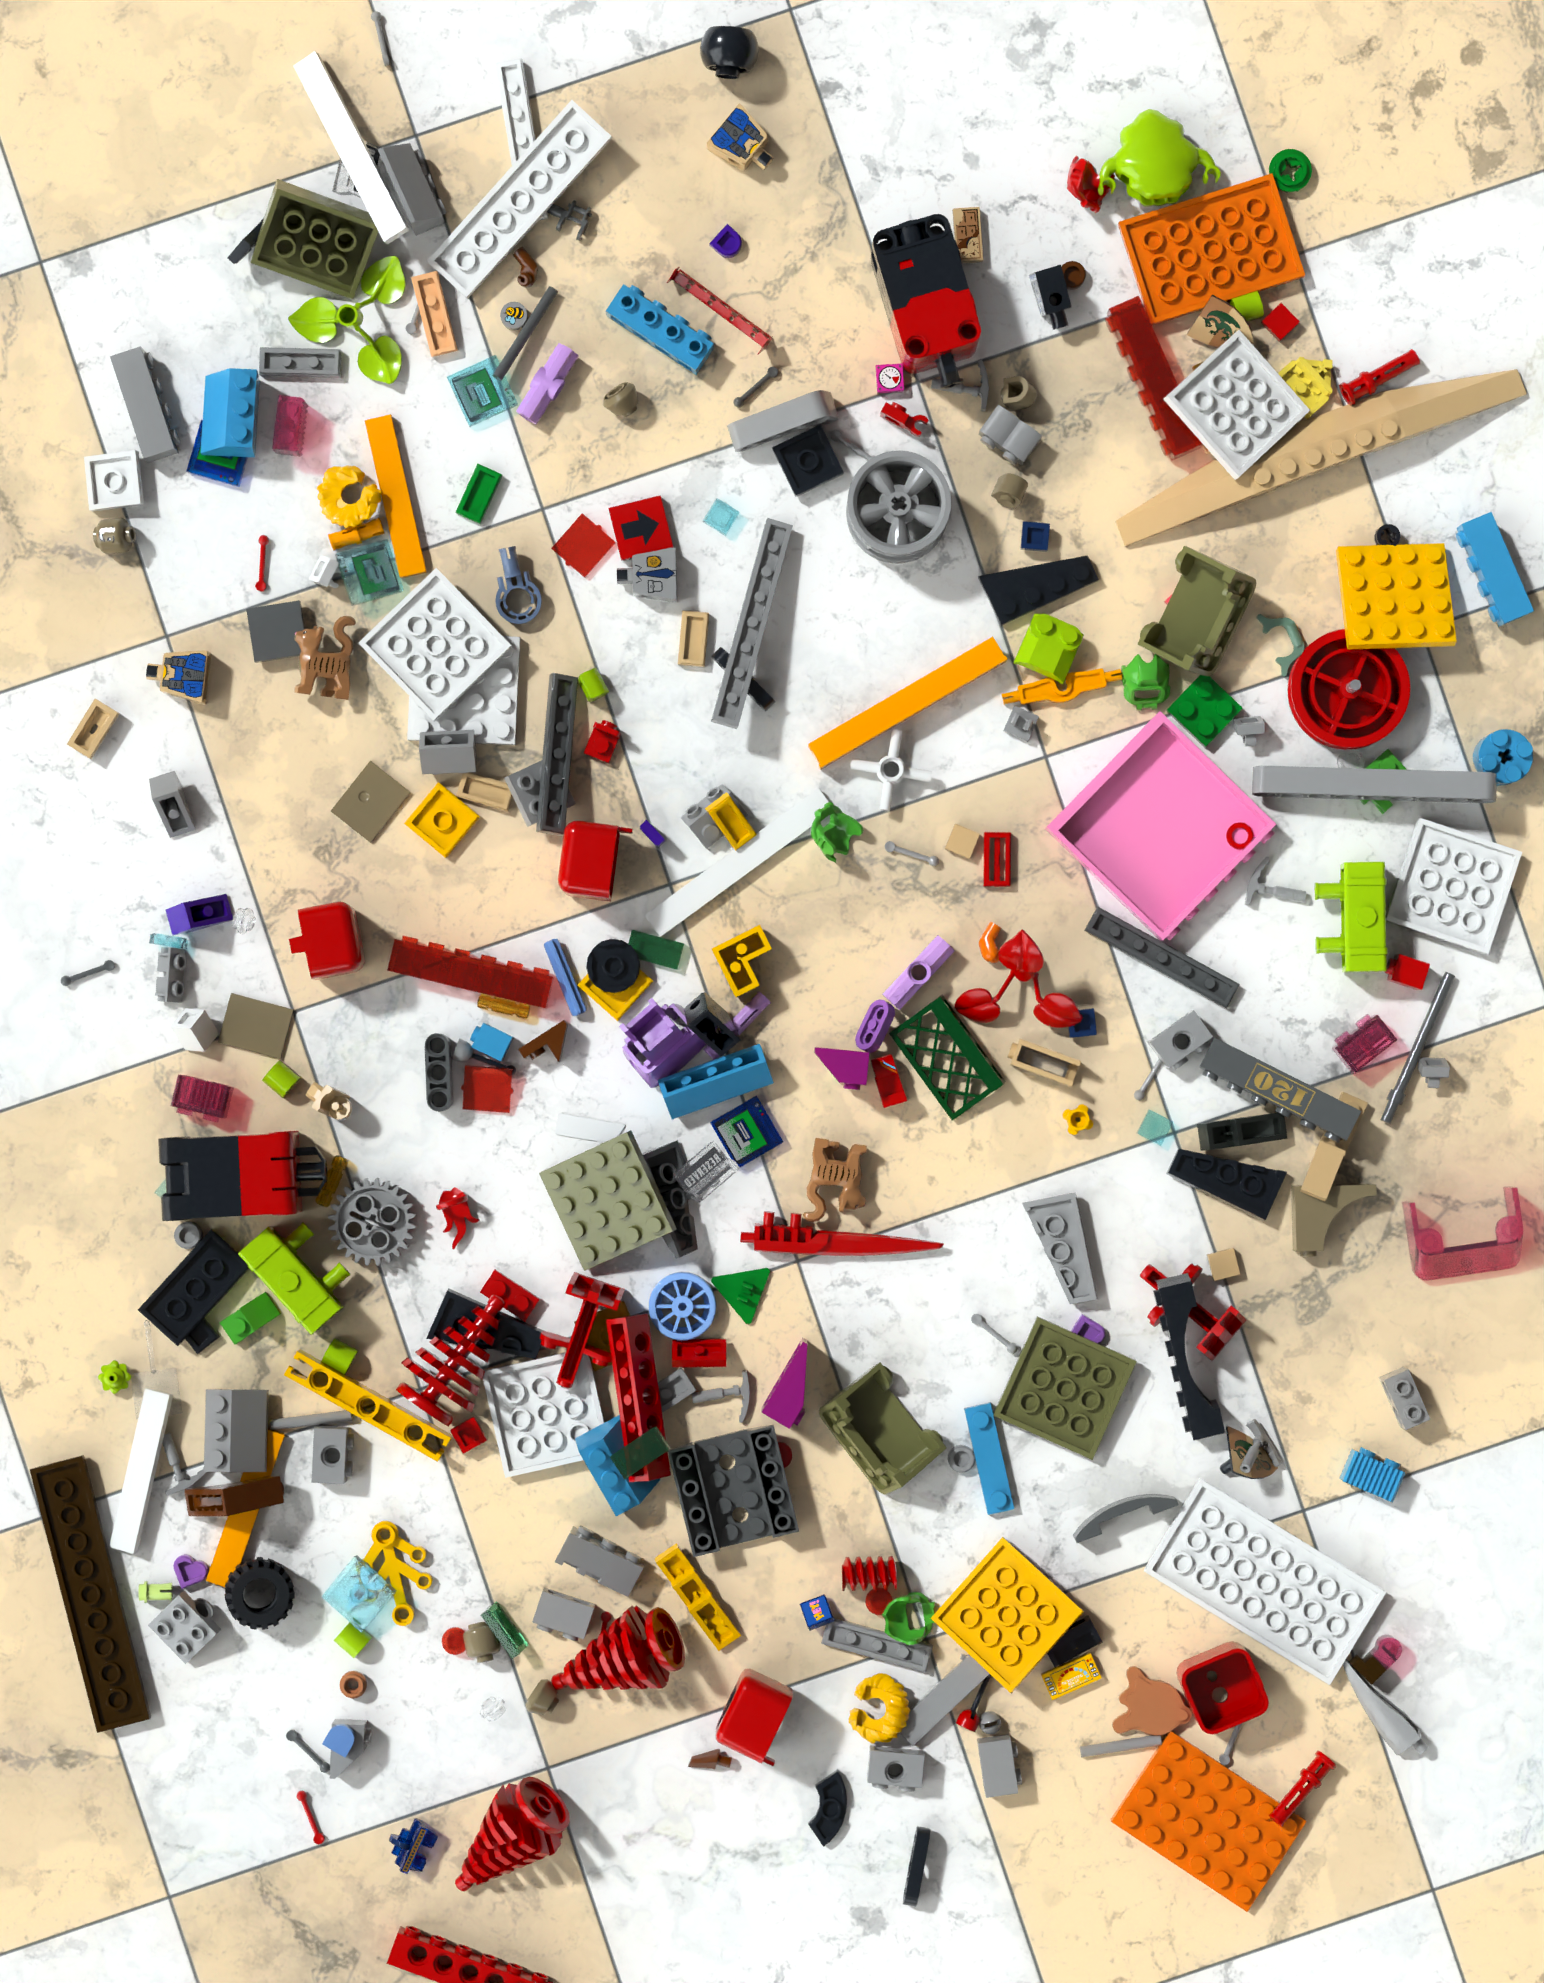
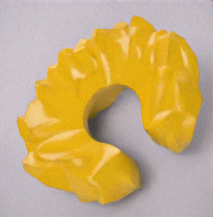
M347 465L329 468L324 473L323 483L317 487L319 491L317 497L320 500L319 505L322 507V513L326 515L327 519L331 520L332 524H338L345 528L360 525L365 519L369 520L376 512L378 503L381 502L382 491L377 488L376 484L364 487L361 498L356 503L347 504L343 501L342 492L347 486L358 482L361 485L363 483L365 473L356 466Z
M878 1673L861 1681L857 1685L854 1695L860 1701L871 1698L881 1699L886 1705V1713L880 1719H873L863 1709L854 1708L850 1710L848 1718L852 1729L857 1731L862 1738L873 1744L876 1741L887 1743L891 1742L893 1738H897V1734L902 1732V1729L907 1726L908 1714L911 1711L908 1707L909 1701L906 1698L907 1692L903 1691L904 1686L895 1682L891 1676L883 1673Z

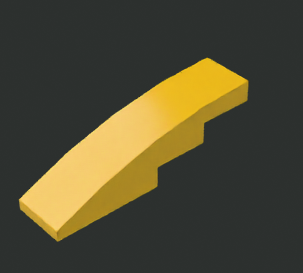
M677 1543L654 1558L656 1564L671 1582L673 1589L718 1651L741 1636Z

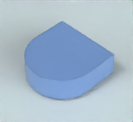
M337 1724L330 1729L322 1745L346 1758L355 1742V1733L350 1726Z

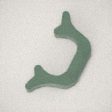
M1258 614L1257 620L1263 625L1262 631L1264 634H1267L1273 627L1282 626L1290 637L1293 644L1292 654L1275 659V662L1281 666V675L1285 677L1290 664L1304 650V642L1296 623L1289 618L1269 619Z

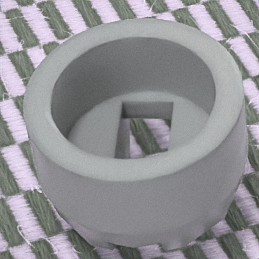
M993 1711L983 1713L979 1719L980 1728L986 1734L998 1732L1001 1728L999 1715ZM997 1720L998 1724L986 1728L984 1727V1724L991 1723Z

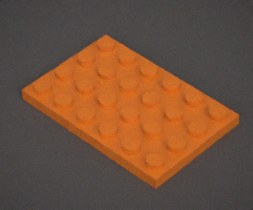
M1273 173L1118 222L1150 326L1200 311L1212 295L1228 302L1232 298L1255 291L1260 292L1305 277Z
M1173 1731L1166 1734L1162 1740V1745L1158 1746L1110 1819L1113 1824L1246 1912H1248L1307 1822L1303 1817L1293 1812L1282 1827L1276 1824L1269 1817V1814L1280 1803L1279 1801Z

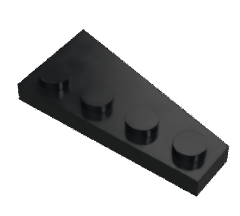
M1088 555L978 576L1000 626L1099 580Z
M1178 1149L1166 1174L1253 1217L1265 1221L1287 1172Z
M448 1288L426 1339L432 1340L434 1337H437L443 1341L458 1345L459 1343L443 1331L450 1326L462 1335H465L468 1329L457 1321L465 1316L474 1322L478 1316L471 1311L477 1306L484 1309L486 1305ZM499 1311L495 1316L500 1321L498 1329L489 1325L486 1330L495 1338L492 1346L482 1339L476 1344L485 1350H498L501 1353L536 1359L542 1346L540 1344V1335L544 1330Z

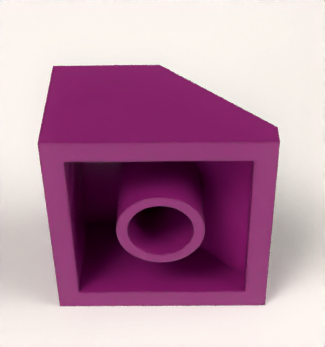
M814 1048L815 1055L839 1083H844L843 1088L860 1090L861 1085L867 1084L869 1052Z

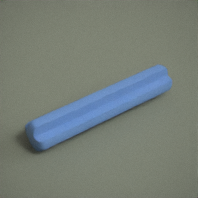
M558 939L547 941L544 943V948L571 1015H580L586 1011V1006Z

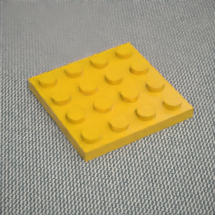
M1444 543L1337 547L1336 557L1347 649L1455 646L1457 640Z
M1002 1537L931 1619L1005 1689L1013 1693L1084 1611Z

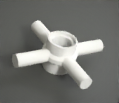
M892 729L888 756L882 758L879 763L853 758L851 761L850 769L877 773L878 778L883 782L880 810L890 811L894 784L899 783L903 778L928 782L931 780L932 771L905 767L904 762L899 758L902 730ZM894 763L899 769L898 775L895 777L886 776L883 771V767L886 764Z

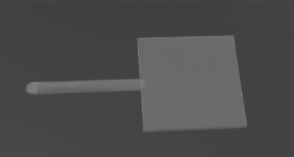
M145 1320L144 1326L151 1371L131 1373L136 1419L139 1418L146 1388L172 1394L173 1399L169 1415L181 1414L182 1407L176 1368L156 1370L150 1322Z

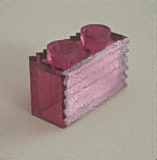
M278 395L272 449L276 454L298 457L303 455L301 452L303 450L302 445L304 444L302 440L305 439L303 436L305 434L304 429L306 428L304 424L307 423L305 421L307 418L306 413L308 412L306 408L309 406L301 397Z
M1366 1014L1355 1023L1357 1028L1350 1034L1346 1030L1334 1039L1336 1045L1332 1047L1333 1051L1353 1074L1397 1041V1038L1378 1015L1370 1017L1369 1014Z
M178 1074L171 1106L177 1107L176 1113L192 1116L194 1111L202 1113V1119L219 1122V1118H227L234 1087Z

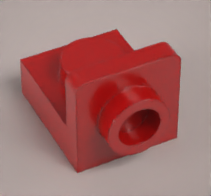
M602 720L601 724L595 722L584 754L609 764L621 736L620 731L616 730L617 725L606 720Z

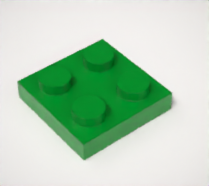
M1200 674L1166 712L1205 748L1243 708L1210 676Z

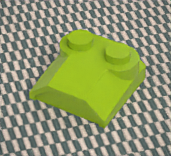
M1034 613L1013 664L1024 666L1063 685L1084 634L1077 627L1055 617Z

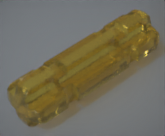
M480 994L477 1001L478 1008L486 1010L490 1008L491 1011L511 1016L515 1014L516 1017L527 1019L530 1013V1006L527 1004H516L515 1001L498 997L491 998L490 995Z
M339 1155L333 1158L332 1168L328 1170L327 1182L316 1197L315 1202L323 1207L330 1206L333 1199L331 1196L335 1194L343 1176L342 1171L347 1167L348 1160Z

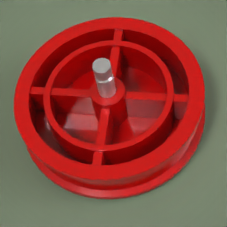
M1345 629L1335 630L1316 639L1296 659L1288 680V702L1292 715L1299 727L1316 742L1334 749H1359L1387 736L1403 718L1410 698L1409 673L1404 660L1395 648L1347 649Z

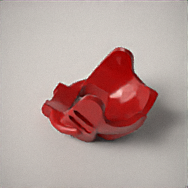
M1077 155L1074 157L1068 173L1067 189L1075 198L1081 201L1082 207L1090 208L1091 211L1097 213L1101 208L1102 199L1111 188L1104 185L1103 194L1099 195L1100 175L1095 173L1093 165L1083 158L1079 159ZM1114 173L1110 176L1113 180H1115Z

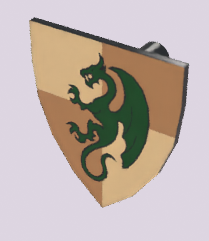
M1214 295L1210 297L1187 332L1188 336L1200 342L1220 347L1235 332L1240 330L1251 344L1254 343L1251 328L1244 316L1235 307Z
M1229 1426L1226 1427L1230 1459L1220 1466L1223 1474L1227 1475L1232 1472L1249 1479H1263L1272 1475L1278 1469V1466L1275 1467L1268 1453L1262 1447H1259V1454L1250 1472H1242L1240 1465L1249 1447L1253 1446V1439L1239 1430Z

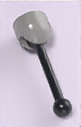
M459 1039L451 1058L459 1062H466L473 1058L504 1070L509 1076L516 1073V1068L513 1065L506 1066L475 1054L471 1044L462 1039Z

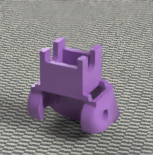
M651 998L648 1000L650 1005L626 1026L622 1023L619 1027L628 1036L624 1039L626 1044L622 1047L626 1059L649 1087L655 1088L659 1085V1079L676 1074L702 1050L706 1043L688 1027L680 1030L673 1022L680 1017L687 1024L682 1006L672 1003L669 1006L664 1004L660 1007ZM638 1052H641L647 1058L644 1065L635 1056Z

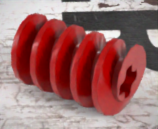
M871 1556L867 1557L865 1564L862 1563L860 1557H856L854 1564L851 1563L849 1557H846L842 1565V1591H845L847 1584L850 1585L852 1591H855L858 1583H860L863 1591L867 1590L869 1583H871L874 1591H877L879 1583H882L885 1591H888L890 1583H893L895 1590H897V1568L893 1556H889L886 1564L882 1556H878L876 1564L873 1563Z

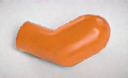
M992 922L989 923L981 936L979 947L982 957L986 961L997 963L1000 960L995 939L1002 928Z

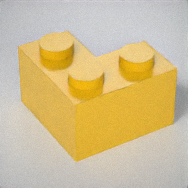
M760 925L712 948L736 998L760 986L748 962L772 950Z

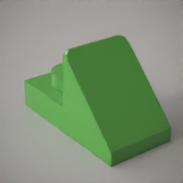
M264 1292L219 1323L235 1345L281 1313L267 1292Z

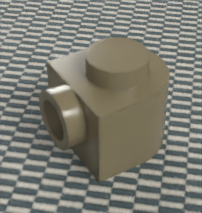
M1021 376L1003 378L1001 400L1010 410L1026 409L1035 402L1037 391L1025 378Z
M1004 474L998 478L991 496L1002 506L1014 509L1021 504L1028 483L1018 475Z

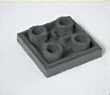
M300 600L246 609L255 663L300 656V647L294 640L295 633L305 629Z

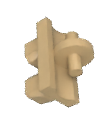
M314 1082L306 1093V1096L314 1101L313 1109L336 1120H345L352 1112V1104L349 1101L350 1096L329 1085L322 1087Z

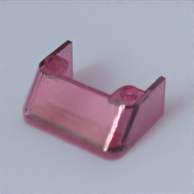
M1503 1187L1507 1216L1501 1218L1496 1224V1240L1447 1248L1443 1247L1442 1237L1437 1230L1432 1228L1419 1229L1415 1202L1403 1201L1402 1206L1414 1275L1419 1279L1428 1281L1515 1267L1521 1258L1523 1222L1517 1187Z

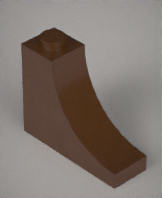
M265 1476L235 1483L193 1487L184 1490L188 1516H230L284 1503V1486L280 1476Z

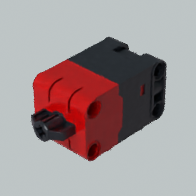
M933 214L878 231L873 238L871 264L903 369L907 373L917 374L937 368L942 382L940 385L941 389H948L962 384L964 380L959 377L955 362L968 359L975 354L981 334V327L977 317L975 302L962 267L959 248L956 240H954L948 219L944 215ZM933 224H940V225L943 226L944 231L942 230V228H941L940 226H932V227H930V226L933 225ZM882 239H887V240L882 241V242H880L879 244H877L880 240H882Z
M299 1131L158 1139L159 1163L165 1166L166 1193L161 1196L162 1221L297 1214V1212H303L302 1197L318 1196L328 1179L326 1159L317 1147H299ZM318 1155L321 1161L300 1162L299 1156ZM321 1170V1172L301 1173V1171ZM323 1180L320 1187H300L301 1181Z

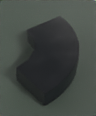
M263 219L227 257L233 264L241 261L256 245Z
M838 1769L815 1784L819 1794V1807L816 1815L808 1822V1825L823 1847L838 1833L846 1814V1788Z

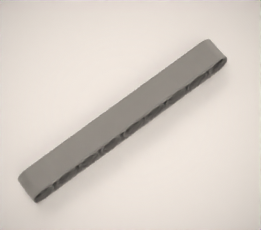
M1253 767L1252 795L1260 797L1493 803L1496 802L1497 774L1492 772Z

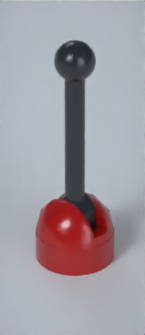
M991 1674L983 1680L971 1709L962 1711L957 1718L956 1724L976 1732L979 1725V1716L976 1713V1709L990 1678L993 1677Z

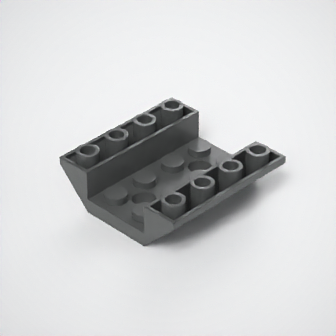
M774 1425L743 1429L694 1441L668 1450L693 1557L720 1551L722 1547L771 1535L775 1538L799 1532ZM725 1454L732 1455L735 1459V1465L731 1469H724L719 1463L720 1458ZM737 1507H743L748 1512V1517L743 1522L736 1521L732 1516L733 1510Z

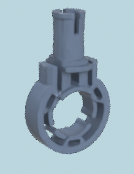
M516 546L508 547L510 559H508L506 548L499 549L507 590H505L503 577H498L499 589L496 594V607L499 614L508 622L523 624L535 618L540 611L542 599L539 589L530 580L529 571L523 572L526 586L523 585ZM511 577H516V586L512 585ZM528 586L534 589V593L528 589ZM515 588L526 590L530 594L531 603L533 604V594L537 595V607L531 616L527 615L533 608L531 606L524 613L509 612L511 615L517 616L516 619L508 617L503 612L500 602L503 601L505 609H508L506 597ZM504 592L503 599H500L501 593ZM519 616H526L525 619H519Z

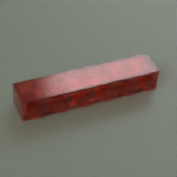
M1139 296L1109 308L1107 312L1108 317L1105 318L1106 325L1110 333L1115 332L1119 341L1116 343V347L1120 356L1127 359L1129 367H1127L1128 375L1132 382L1136 381L1140 389L1137 392L1139 400L1143 407L1147 406L1151 416H1148L1153 431L1158 430L1162 440L1159 441L1163 454L1165 456L1169 455L1172 461L1200 449L1203 443L1164 401V398L1178 384Z
M402 936V940H394L387 971L547 1009L554 982V977L549 976L550 970L534 967L533 972L523 970V964L507 961V965L497 964V958L481 954V958L476 959L470 957V951L455 948L454 953L443 951L445 945L429 942L428 947L418 945V939Z

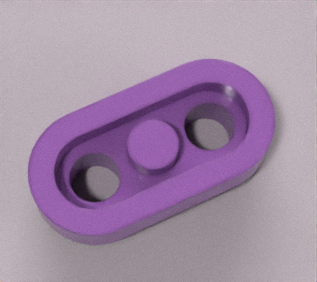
M879 999L870 1005L856 1034L855 1041L858 1048L869 1053L879 1049L895 1016V1009L892 1004Z

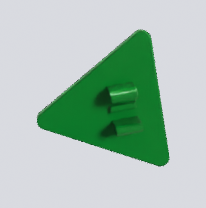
M762 1268L715 1276L711 1279V1282L746 1324H750L770 1270Z

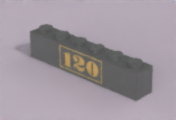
M1215 1037L1199 1067L1204 1070L1202 1075L1216 1082L1218 1078H1221L1228 1082L1226 1087L1240 1094L1245 1090L1252 1094L1251 1099L1263 1106H1266L1268 1102L1277 1107L1275 1112L1287 1118L1294 1115L1301 1119V1125L1313 1131L1318 1127L1326 1131L1325 1137L1337 1143L1341 1139L1347 1141L1362 1112Z

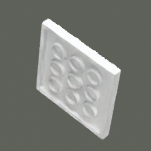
M1240 330L1235 332L1164 398V401L1234 480L1239 478L1310 411Z
M437 568L359 642L365 651L434 722L512 647Z
M503 636L512 647L435 722L409 696L407 740L419 741L420 732L474 730L476 744L516 745L521 638Z
M1418 818L1386 913V921L1486 955L1489 954L1522 852L1423 818Z
M566 1352L485 1370L483 1381L505 1478L583 1460L578 1451L575 1438L605 1423L590 1356L582 1355L572 1388L562 1387L556 1383Z

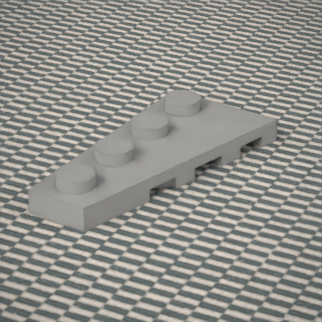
M1076 1192L1023 1202L1022 1205L1044 1247V1251L1055 1270V1274L1069 1303L1075 1304L1096 1300L1097 1294Z

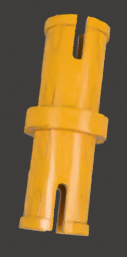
M378 517L361 523L358 526H351L345 530L328 534L333 551L355 543L357 545L362 544V541L385 534Z

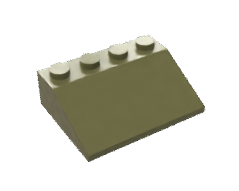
M277 179L250 263L354 299L379 231L369 212Z

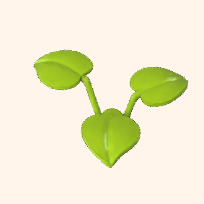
M396 256L382 258L373 263L364 272L361 279V289L364 293L372 296L370 299L361 303L357 302L354 306L350 304L342 305L337 311L335 305L328 299L315 297L306 301L296 312L288 317L289 322L300 335L316 343L329 342L336 336L337 328L335 323L355 329L370 344L364 346L358 354L357 362L361 372L372 380L387 384L394 383L402 365L400 348L388 336H381L374 342L360 326L363 322V313L360 309L373 303L376 298L383 304H392L402 297L406 283L399 258Z

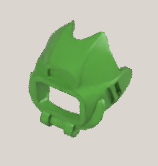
M1137 654L1127 667L1125 665L1121 666L1124 697L1129 703L1136 705V710H1142V708L1157 710V705L1163 703L1169 697L1171 688L1168 685L1169 664H1166L1159 655L1155 654L1153 660L1150 663H1146ZM1160 690L1158 696L1153 698H1137L1135 696V691Z
M828 802L822 809L819 808L814 813L816 818L812 823L811 837L820 847L824 856L836 863V858L833 854L841 853L847 855L851 837L853 835L860 836L863 833V827L854 818L842 813L838 806ZM830 815L829 824L822 827L821 821Z
M911 1592L908 1595L894 1599L882 1613L886 1622L885 1633L896 1641L907 1645L920 1643L930 1633L932 1625L935 1623L931 1619L935 1614V1602H929L928 1598L920 1592ZM919 1602L922 1604L925 1626L911 1629L908 1623L906 1604Z

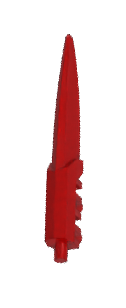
M764 1211L763 1225L755 1223L754 1233L741 1232L740 1238L741 1243H754V1250L756 1252L827 1256L901 1254L940 1249L944 1245V1243L867 1233L817 1230L813 1234L812 1226L801 1227V1213H791L790 1226L780 1224L778 1226L774 1225L775 1212Z

